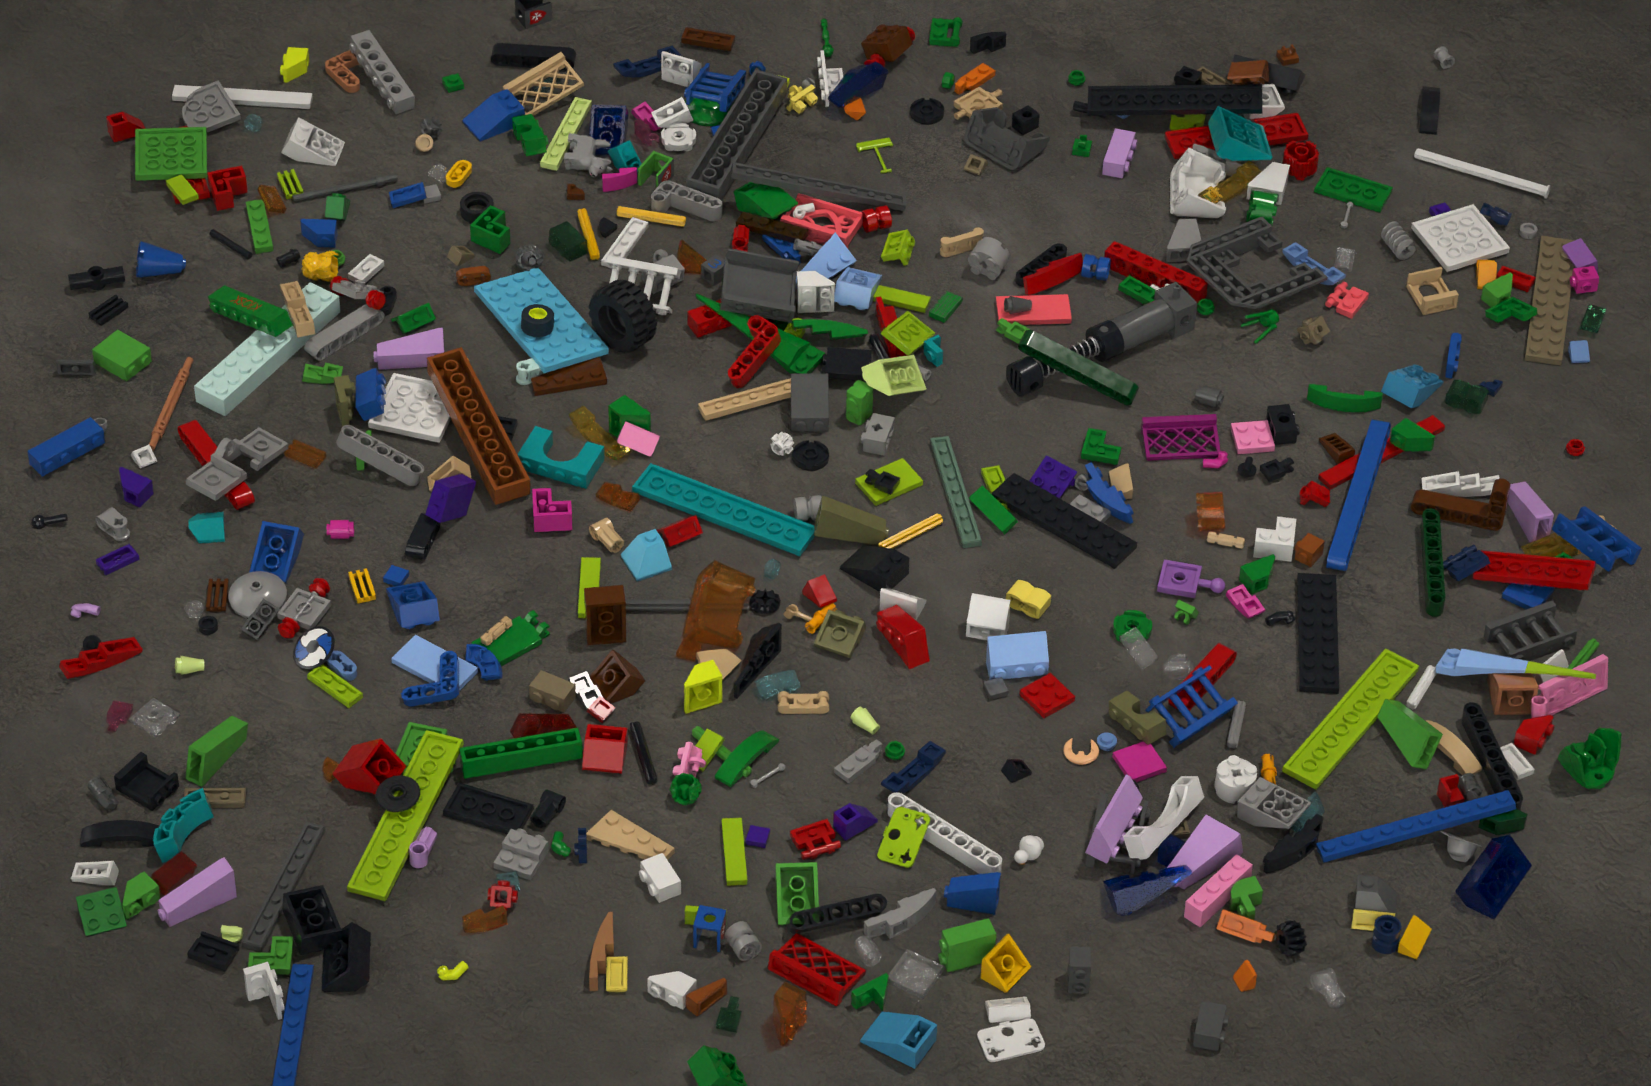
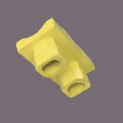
M811 84L803 90L801 86L792 85L789 88L788 94L790 105L786 109L789 112L794 109L800 115L807 108L803 102L806 101L811 107L815 105L818 97L813 93L815 87Z

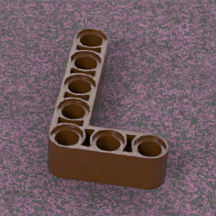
M1496 479L1493 483L1489 503L1420 489L1414 493L1411 510L1418 515H1423L1424 510L1435 509L1439 512L1440 519L1497 531L1503 526L1511 485L1506 479Z

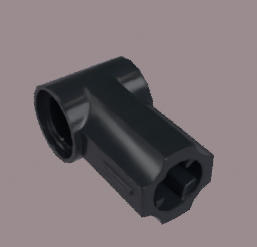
M546 789L540 798V804L530 816V821L540 829L546 827L555 813H560L563 810L566 797Z

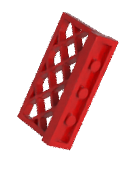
M798 933L778 951L774 949L769 955L768 970L835 1006L842 1002V997L866 973V970ZM796 942H799L803 944L805 947L795 948L794 944ZM818 952L822 956L812 957L811 953ZM807 953L808 957L798 958L797 954ZM784 954H792L793 958H790ZM820 962L825 964L824 967H815L814 963ZM828 962H836L840 966H829ZM803 963H810L811 967H806ZM846 971H853L857 974L847 975ZM826 972H827L828 977H825V976H823V975H821V974H819V973H826ZM831 972H842V976H832ZM836 982H845V986H842Z

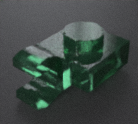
M731 996L728 1007H721L716 1022V1029L737 1033L742 1016V1011L738 1010L739 997Z

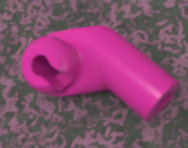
M1219 451L1218 457L1215 459L1203 458V468L1218 469L1228 462V453Z

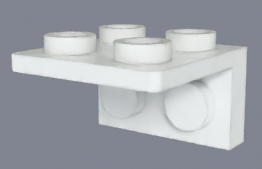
M268 962L244 968L248 1001L269 996L278 1020L282 1019L281 1011L285 1010L282 1000L283 992L281 986L276 984L277 976L275 970L270 969Z

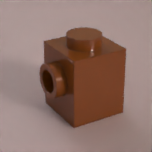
M1307 533L1294 547V551H1296L1295 560L1312 567L1322 556L1325 541Z

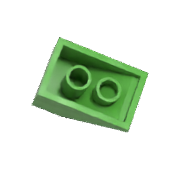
M817 862L776 863L778 925H786L787 920L793 913L819 907ZM813 914V920L820 923L819 915ZM793 919L794 925H802L799 919Z

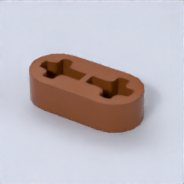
M486 266L469 267L458 270L456 272L457 283L461 286L479 285L489 282L491 274Z

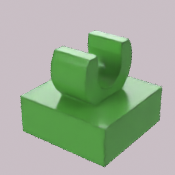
M1178 599L1175 605L1178 611L1174 617L1178 621L1182 615H1185L1183 622L1187 625L1190 622V617L1196 619L1199 612L1195 607Z

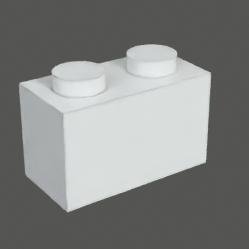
M663 853L640 861V879L642 882H646L651 896H655L659 903L681 894V880Z

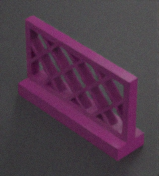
M1216 414L1142 417L1141 434L1143 435L1146 461L1217 458L1218 452L1221 450ZM1213 431V435L1208 438L1203 432ZM1193 432L1195 435L1190 439L1184 433ZM1175 433L1177 436L1172 440L1165 434ZM1147 434H1156L1158 437L1153 441ZM1198 437L1206 441L1202 446L1194 442ZM1161 438L1168 442L1165 447L1157 443ZM1179 438L1187 442L1183 447L1176 443ZM1210 444L1215 447L1216 451L1209 452L1205 447ZM1192 445L1198 450L1196 452H1189L1186 449ZM1154 446L1160 452L1158 454H1150V449ZM1171 446H1174L1179 451L1177 453H1171L1168 451V449Z

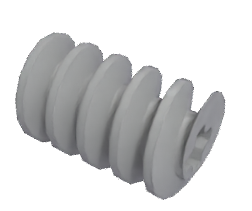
M1390 222L1382 229V240L1385 241L1386 245H1388L1399 260L1408 259L1416 251V248L1413 246L1414 242L1398 222Z

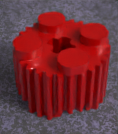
M1291 141L1286 144L1282 164L1290 165L1289 174L1294 176L1296 180H1305L1307 176L1310 177L1316 173L1319 159L1316 144L1314 145L1311 141H1306L1305 143Z

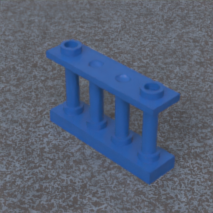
M706 63L689 87L685 89L684 97L686 98V104L690 105L694 98L714 101L720 104L719 111L726 112L745 86L746 71L739 70L736 75L729 76L709 72L710 63Z
M1586 506L1580 508L1574 520H1569L1561 513L1558 514L1551 529L1590 559L1596 561L1598 565L1608 572L1611 571L1615 560L1619 558L1629 565L1635 564L1642 550L1640 546Z
M1210 665L1204 669L1202 667L1198 668L1192 673L1193 676L1165 695L1161 697L1157 695L1149 701L1150 705L1145 711L1148 713L1156 708L1174 732V737L1169 741L1173 748L1230 712L1238 704L1234 697L1228 701L1223 699L1205 676L1212 669ZM1198 680L1217 703L1216 709L1212 710L1207 707L1192 687L1193 683ZM1185 689L1203 713L1202 718L1199 720L1197 717H1193L1177 694ZM1171 699L1188 722L1187 728L1179 727L1164 707V702Z

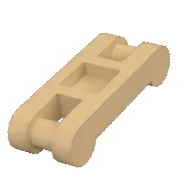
M975 228L969 233L951 238H941L940 245L942 247L940 248V255L942 257H950L973 250L977 242L983 240L984 230L982 228Z
M781 691L778 693V702H780L778 704V712L781 714L828 713L829 693L820 691L818 694H789L786 691Z

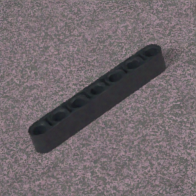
M1469 702L1463 709L1462 725L1495 794L1509 790L1516 803V809L1521 811L1523 795L1486 716L1479 704Z

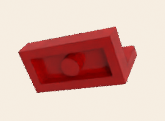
M696 515L688 516L657 530L659 534L662 533L667 547L674 546L703 533Z

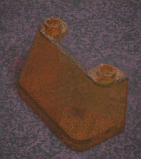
M715 560L700 572L696 579L683 630V638L693 642L731 649L739 647L743 640L741 631L737 630L744 600L751 597L755 591V578Z

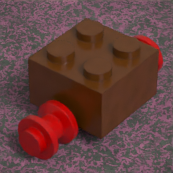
M882 24L877 26L874 32L867 35L866 39L861 42L867 58L863 64L866 73L876 75L879 70L885 67V61L894 62L915 40L913 29L907 26H886Z

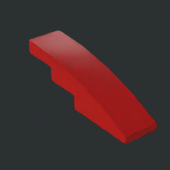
M1082 253L1049 262V266L1037 269L1036 273L1023 277L1025 294L1029 296L1044 291L1082 272Z
M135 637L100 642L98 649L81 651L78 658L61 660L59 667L65 677L71 679L122 663L142 653L143 649Z

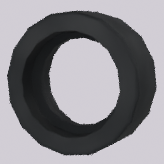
M484 192L466 194L460 201L461 217L465 221L473 223L490 205L494 206L492 197ZM473 205H482L486 207L485 209L476 211L468 209L470 206Z

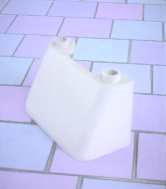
M1188 147L1171 171L1170 213L1179 217L1216 219L1220 216L1222 217L1225 214L1226 207L1224 202H1218V183L1222 182L1226 176L1225 164Z

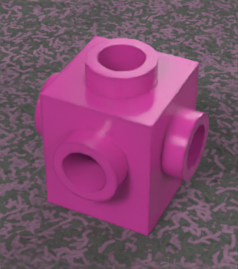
M1594 266L1573 268L1572 276H1570V285L1574 288L1576 294L1597 291L1599 276Z

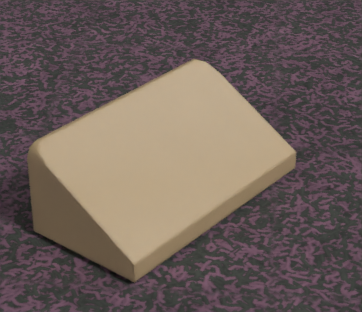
M1127 463L1110 470L1111 486L1114 485L1117 491L1121 490L1125 499H1132L1133 485L1129 464Z

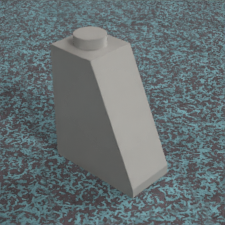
M1196 218L1178 220L1167 246L1166 262L1187 261L1190 246L1201 241Z

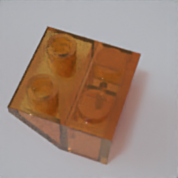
M784 982L774 994L773 1023L779 1043L783 1047L789 1040L791 1041L794 1038L796 1030L805 1024L807 1020L806 1008L808 1005L806 991L787 982Z

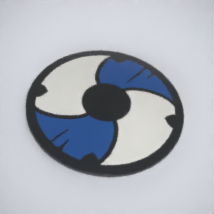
M321 626L313 627L304 632L294 647L293 656L296 664L303 669H314L324 664L334 650L335 638L333 633L328 628Z

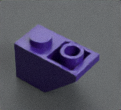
M123 467L119 468L124 500L137 507H141L154 494L152 480L134 473L132 470Z
M851 803L835 811L833 814V829L845 841L878 822V819L868 809Z

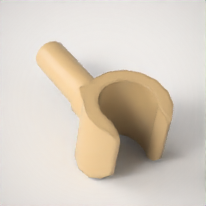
M794 604L789 605L784 612V616L788 619H792L794 616L807 621L812 619V617L798 611V607Z

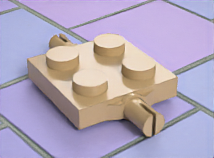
M978 87L956 99L954 107L959 111L954 113L955 119L959 120L964 116L971 118L973 110L993 107L1002 110L1003 103L996 99L1002 96V91L997 89L990 93Z

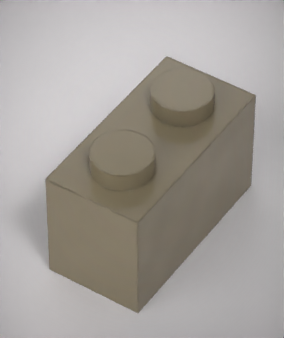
M541 670L529 685L530 699L549 706L554 710L565 712L576 698V684Z

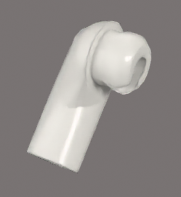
M808 203L796 206L793 211V217L802 219L806 213L814 212V204Z

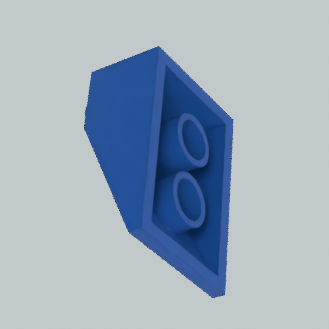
M506 89L491 95L463 119V123L479 141H483L513 129L512 117L525 115V108Z
M262 521L250 572H270L281 578L284 583H287L300 553L304 537L301 529Z
M424 581L386 588L396 620L401 628L411 629L415 625H431L435 621H440L437 598Z

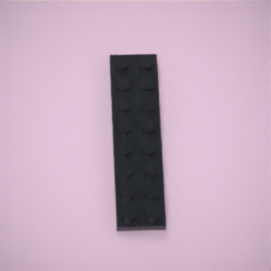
M1013 473L992 492V495L1000 503L1006 504L1010 510L1114 569L1137 548L1138 542L1016 473Z
M1297 573L1299 692L1339 694L1336 575Z

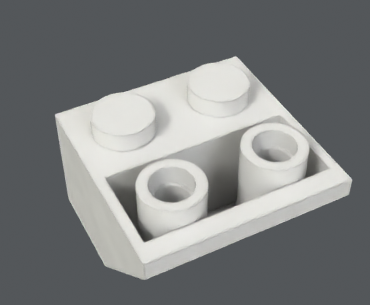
M662 51V80L689 87L699 74L701 63Z
M797 271L796 299L798 313L834 312L835 283L816 271Z
M972 593L966 625V637L987 640L988 636L1007 635L1011 600Z

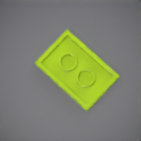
M906 311L881 332V335L908 356L922 347L924 341L934 337L936 334L909 311Z
M903 458L875 470L879 474L885 471L900 478L899 485L891 495L874 488V484H867L865 482L868 477L866 474L855 478V484L875 506L923 486L921 477Z

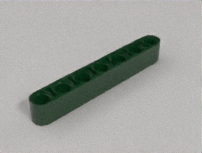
M1026 330L1018 345V349L1024 354L1124 405H1131L1139 390L1136 383L1033 330Z
M1426 509L1423 511L1420 527L1425 605L1428 615L1439 617L1443 614L1446 598L1440 514L1435 509Z

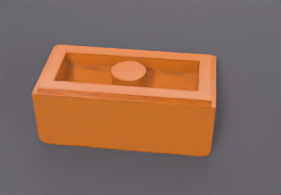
M840 89L839 95L845 113L858 121L866 113L859 91Z

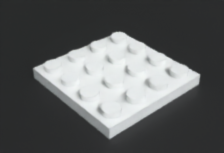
M1474 204L1413 222L1411 229L1446 272L1475 264L1477 260H1488L1507 254L1510 250V247Z
M393 373L385 388L386 394L384 398L386 405H384V413L371 418L368 422L369 428L440 443L451 418L433 382Z

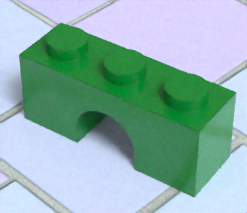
M532 114L512 117L513 134L517 141L521 140L522 150L525 155L531 156L546 153L548 138L547 135H544L543 128L539 127L538 120H535Z

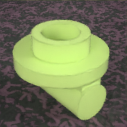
M221 926L223 939L238 943L243 938L242 927Z

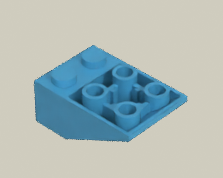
M1414 364L1389 372L1381 392L1410 408L1420 406L1444 381L1440 380L1438 375L1427 373L1423 370V367Z
M881 1012L860 1039V1042L915 1069L936 1041L937 1024L919 1015Z

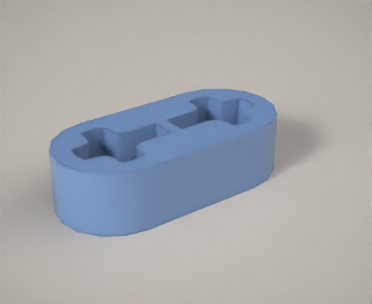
M333 651L327 660L328 667L345 681L354 680L357 677L356 664L341 651Z

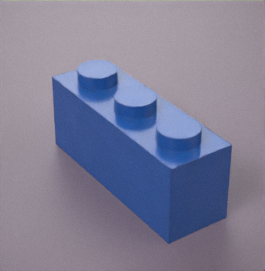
M377 368L356 376V409L364 421L383 414L384 405H386L384 398L386 394L384 388L386 380L384 375L378 372Z

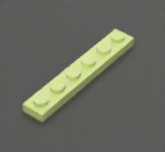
M574 98L548 146L547 152L540 161V167L558 170L565 153H567L570 147V142H568L569 133L577 134L592 106V100Z

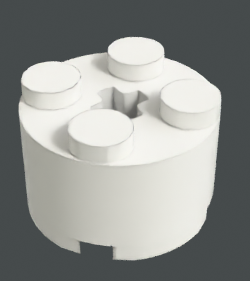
M1236 755L1229 756L1228 759L1222 761L1217 767L1214 784L1217 796L1228 803L1238 801L1256 782V766Z

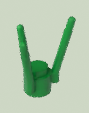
M1273 309L1245 316L1246 319L1260 318L1243 323L1241 327L1261 322L1264 327H1269L1254 341L1255 344L1263 339L1271 330L1277 328L1276 324L1279 322V315Z

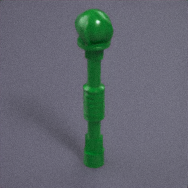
M822 19V37L825 42L822 50H824V56L831 57L834 48L829 44L827 19Z

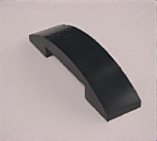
M1427 86L1422 88L1419 133L1437 135L1440 88Z
M134 820L99 822L82 828L80 847H101L102 841H142V846H154L155 828H159V825Z

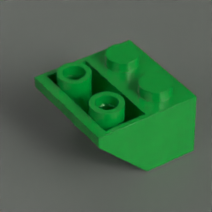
M623 395L608 405L609 433L617 439L625 421L651 432V413L638 405L633 399Z
M703 1045L687 1061L699 1086H747L744 1074L739 1070L736 1058L731 1053H725L717 1048Z

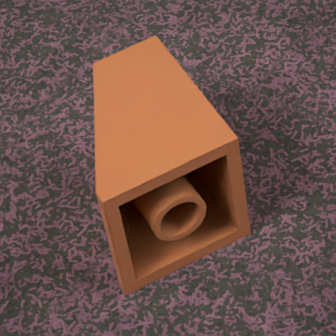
M1488 674L1487 681L1494 715L1531 714V699L1537 696L1539 688L1533 674Z

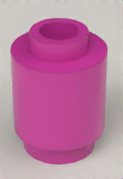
M330 520V524H327V535H330L331 539H349L354 537V521Z

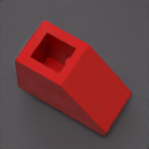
M123 111L106 116L108 133L114 143L135 137V129H146L140 119Z
M1546 715L1523 720L1516 731L1514 745L1535 755L1539 748L1543 749L1547 735L1551 736L1555 727L1552 724L1554 716Z

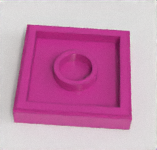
M1144 741L1113 752L1112 757L1124 775H1129L1136 782L1167 772V766L1151 744L1147 745Z

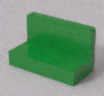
M426 303L392 318L391 321H397L402 334L435 320L436 317L430 304Z

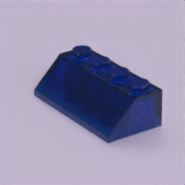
M1511 835L1492 838L1455 892L1466 907L1494 919L1532 865Z

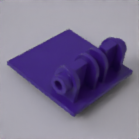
M1046 455L1029 481L1054 496L1061 498L1068 486L1075 485L1076 479L1074 477L1077 471Z

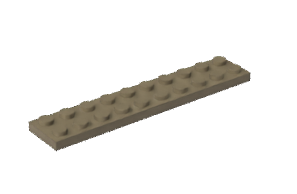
M1541 236L1532 306L1537 308V315L1530 318L1525 361L1559 366L1562 364L1571 294L1570 276H1572L1574 265L1562 250V246L1575 240Z

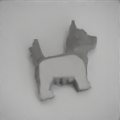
M569 133V150L573 152L565 153L564 155L566 170H589L591 177H597L598 174L613 170L607 166L611 163V160L595 156L597 148L610 147V143L606 140H595L587 135Z

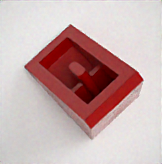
M825 574L807 581L802 590V594L820 608L837 602V598Z

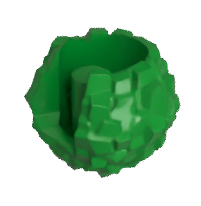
M681 773L674 777L669 791L675 802L686 806L697 801L702 791V786L698 778L696 779L692 774Z

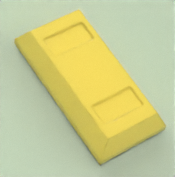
M1354 909L1351 929L1373 931L1375 920L1382 915L1395 917V913Z
M607 957V992L627 991L628 957Z

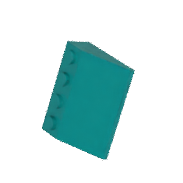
M1217 106L1208 121V126L1218 157L1222 159L1227 158L1231 161L1271 160L1273 158L1262 125Z

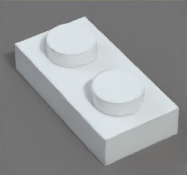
M369 254L348 273V279L353 282L355 280L369 281L385 266L384 260Z

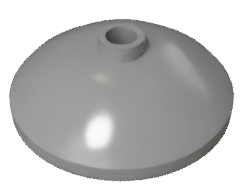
M255 571L244 574L235 580L230 587L228 598L233 611L248 619L263 598L281 609L287 600V589L281 578L275 574Z

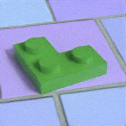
M272 936L271 953L250 952L248 967L268 962L270 969H274L276 974L290 975L294 946L293 936Z

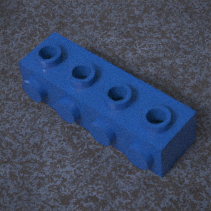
M90 417L28 450L29 464L41 476H44L104 444V430Z

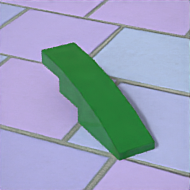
M802 319L791 322L792 330L810 328L811 335L829 333L830 340L865 337L868 334L866 329L832 320Z

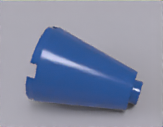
M140 241L137 254L136 277L181 273L182 269L185 270L186 259H183L182 254Z

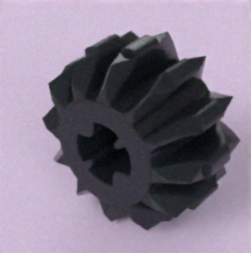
M1289 920L1277 925V931L1274 932L1276 935L1275 941L1277 942V948H1280L1281 954L1295 956L1305 951V946L1307 945L1305 938L1307 936L1304 934L1305 929L1301 928L1300 922L1297 923L1295 920Z

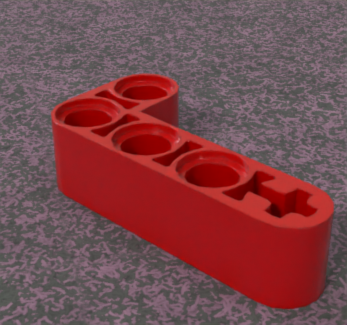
M754 315L749 318L747 324L754 339L728 370L729 379L735 388L744 387L781 342L778 328L761 316Z

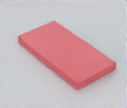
M1068 294L1013 296L1032 301L1031 311L1014 314L1004 311V300L1010 296H996L998 321L1003 318L1011 324L1016 321L1021 325L1071 324L1072 322Z

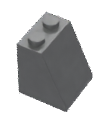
M828 373L791 374V432L829 431Z

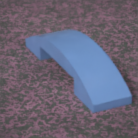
M1296 242L1282 249L1283 254L1293 266L1305 262L1311 269L1317 267L1328 279L1320 284L1334 285L1346 278V274L1337 268L1331 267L1328 269L1310 258L1308 250Z

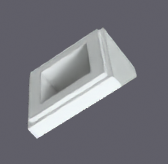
M150 445L131 453L132 459L140 469L157 462Z

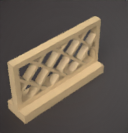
M560 52L503 86V90L508 89L514 97L519 94L524 95L523 101H518L523 107L525 105L533 106V110L528 113L525 112V115L532 114L534 116L583 87L584 82L565 60L563 53ZM567 68V75L558 74L561 69ZM554 77L552 83H546L544 79ZM557 78H563V79H565L564 85H563V84H555V83H556V79H557ZM569 79L578 82L573 86L567 85ZM533 86H539L538 92L529 91V89ZM542 87H551L550 93L541 92ZM554 88L563 89L560 94H553ZM527 96H536L535 102L526 101ZM539 97L548 98L545 103L538 102Z

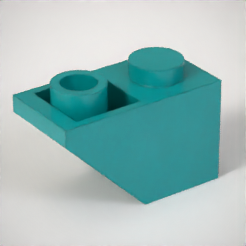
M630 140L608 150L610 158L618 170L619 168L637 167L638 176V168L642 163Z

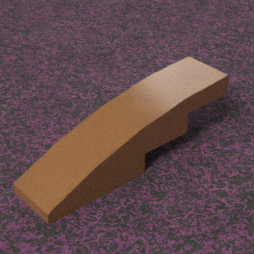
M608 912L593 945L589 973L590 991H598V974H606V958L614 957L613 912Z

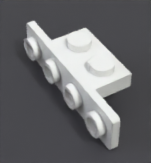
M824 50L820 51V57H817V67H821L818 68L819 78H822L820 79V89H823L821 90V100H825V107H829V96H840L839 90L845 89L842 68L826 69Z

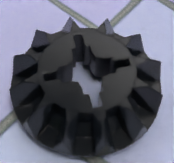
M766 588L764 591L757 590L756 593H752L750 598L751 608L761 614L775 612L781 603L779 594H775L773 590L767 591ZM764 598L767 599L766 604H764V602H763V599H764Z

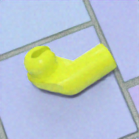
M461 961L454 969L448 970L447 966H440L437 969L438 977L443 981L457 980L469 967L464 961Z

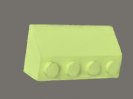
M914 355L881 359L861 367L862 376L867 385L888 396L926 390Z

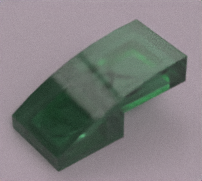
M1589 304L1580 329L1598 333L1607 308Z

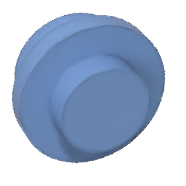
M1102 733L1097 737V744L1101 750L1111 751L1117 744V738L1111 733Z

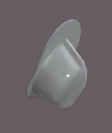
M1440 830L1441 833L1448 836L1447 852L1456 861L1467 862L1468 859L1473 857L1477 847H1482L1449 832Z

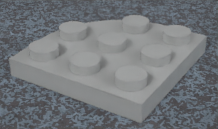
M219 80L192 92L187 97V102L182 108L185 126L206 127L207 133L241 120L240 113Z

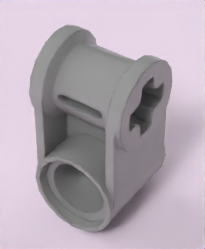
M110 507L95 518L98 527L116 541H125L130 537V531L127 528V518L117 512L115 508Z

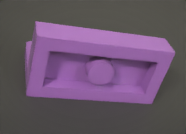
M1581 238L1562 246V250L1575 268L1594 266L1598 273L1597 260Z

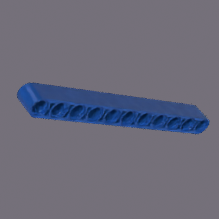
M1373 419L1370 422L1328 553L1326 567L1329 569L1347 571L1389 438L1391 422Z

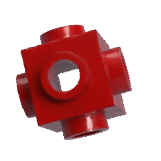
M498 880V884L491 885V888L488 889L490 906H494L496 910L508 911V908L513 907L514 903H517L518 890H515V885H510V881ZM502 891L507 892V898L501 897Z

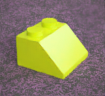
M714 660L695 665L684 683V712L686 714L722 703V674Z

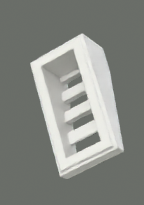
M114 861L80 862L75 864L71 880L72 882L114 886L119 869Z

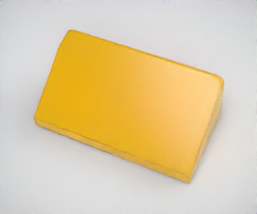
M1413 915L1399 942L1398 953L1418 959L1432 928Z

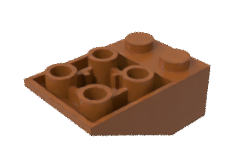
M1268 61L1231 62L1227 79L1234 85L1269 83Z

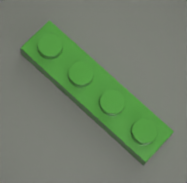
M264 200L246 201L255 254L272 252L273 244Z

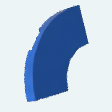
M467 644L465 661L480 669L481 678L484 681L502 679V668L497 657L484 646Z

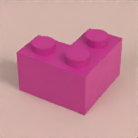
M551 488L532 489L534 532L572 530L571 501H552Z

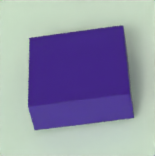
M750 825L746 837V845L766 848L770 828Z

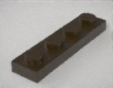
M743 212L736 221V227L738 225H745L751 232L794 243L796 239L804 241L808 236V229L747 212Z

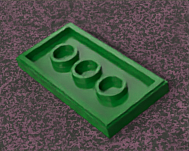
M1329 167L1325 169L1314 188V193L1347 203L1352 202L1353 205L1381 213L1393 191L1391 186Z

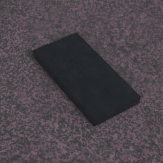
M458 783L443 810V816L507 835L510 829L524 828L534 810V804Z

